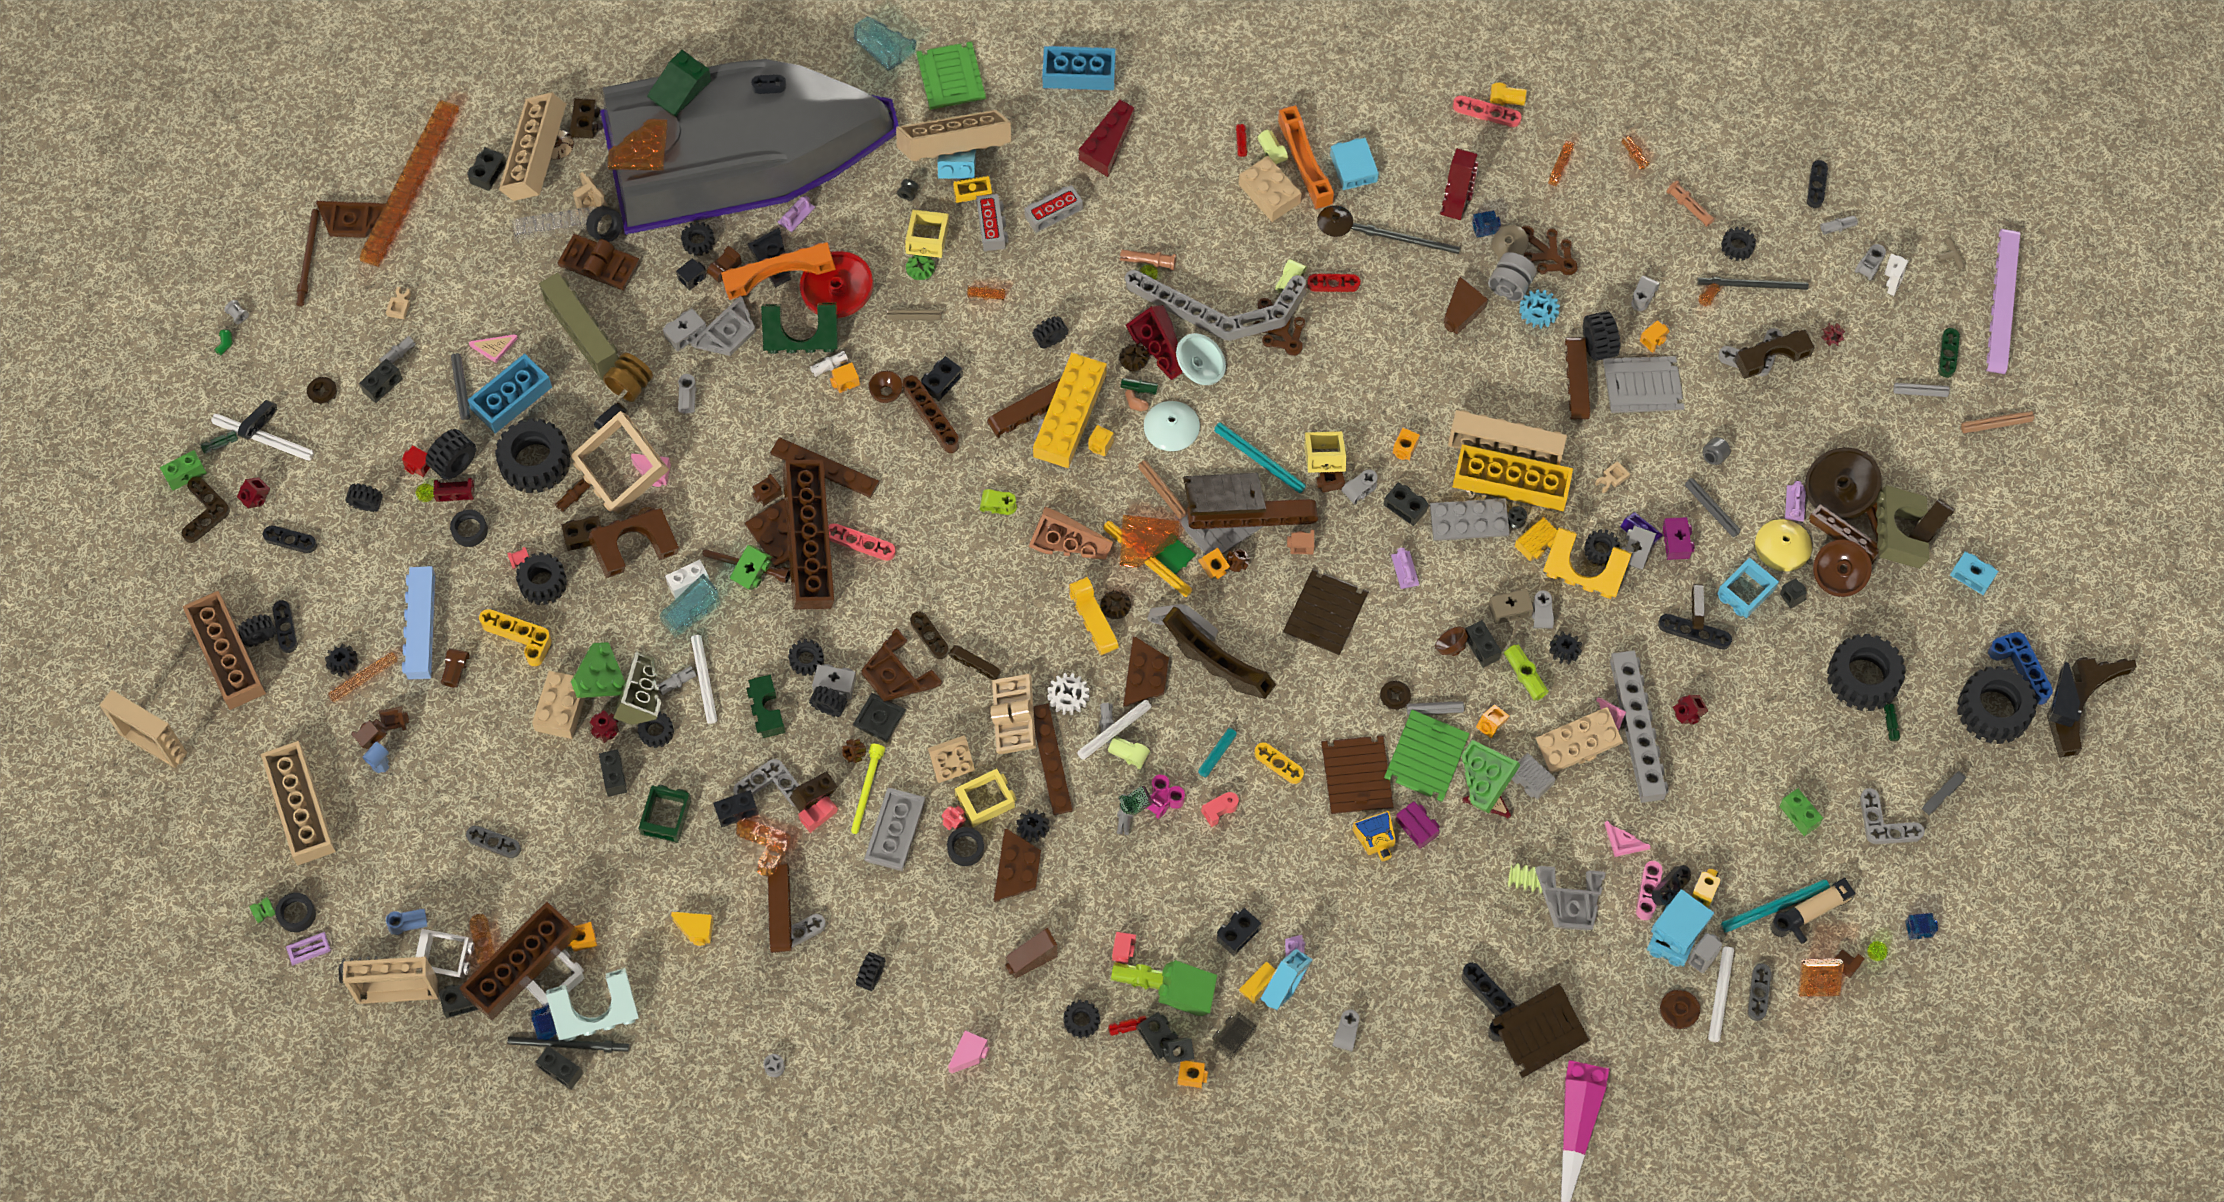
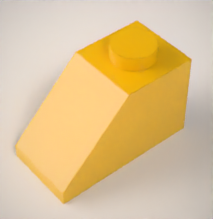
M672 912L673 922L690 942L697 946L711 943L712 915Z

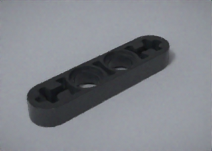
M1663 614L1658 621V627L1663 632L1717 649L1725 650L1730 647L1732 642L1731 635L1726 631L1704 625L1703 630L1692 629L1691 620L1675 615ZM1666 619L1670 620L1668 627L1664 626ZM1676 622H1678L1677 630L1674 629ZM1683 625H1687L1690 627L1691 631L1689 633H1683L1680 627ZM1706 631L1709 634V638L1702 639L1699 636V632ZM1713 633L1716 634L1714 641H1711ZM1722 637H1725V641H1727L1724 644L1720 643Z

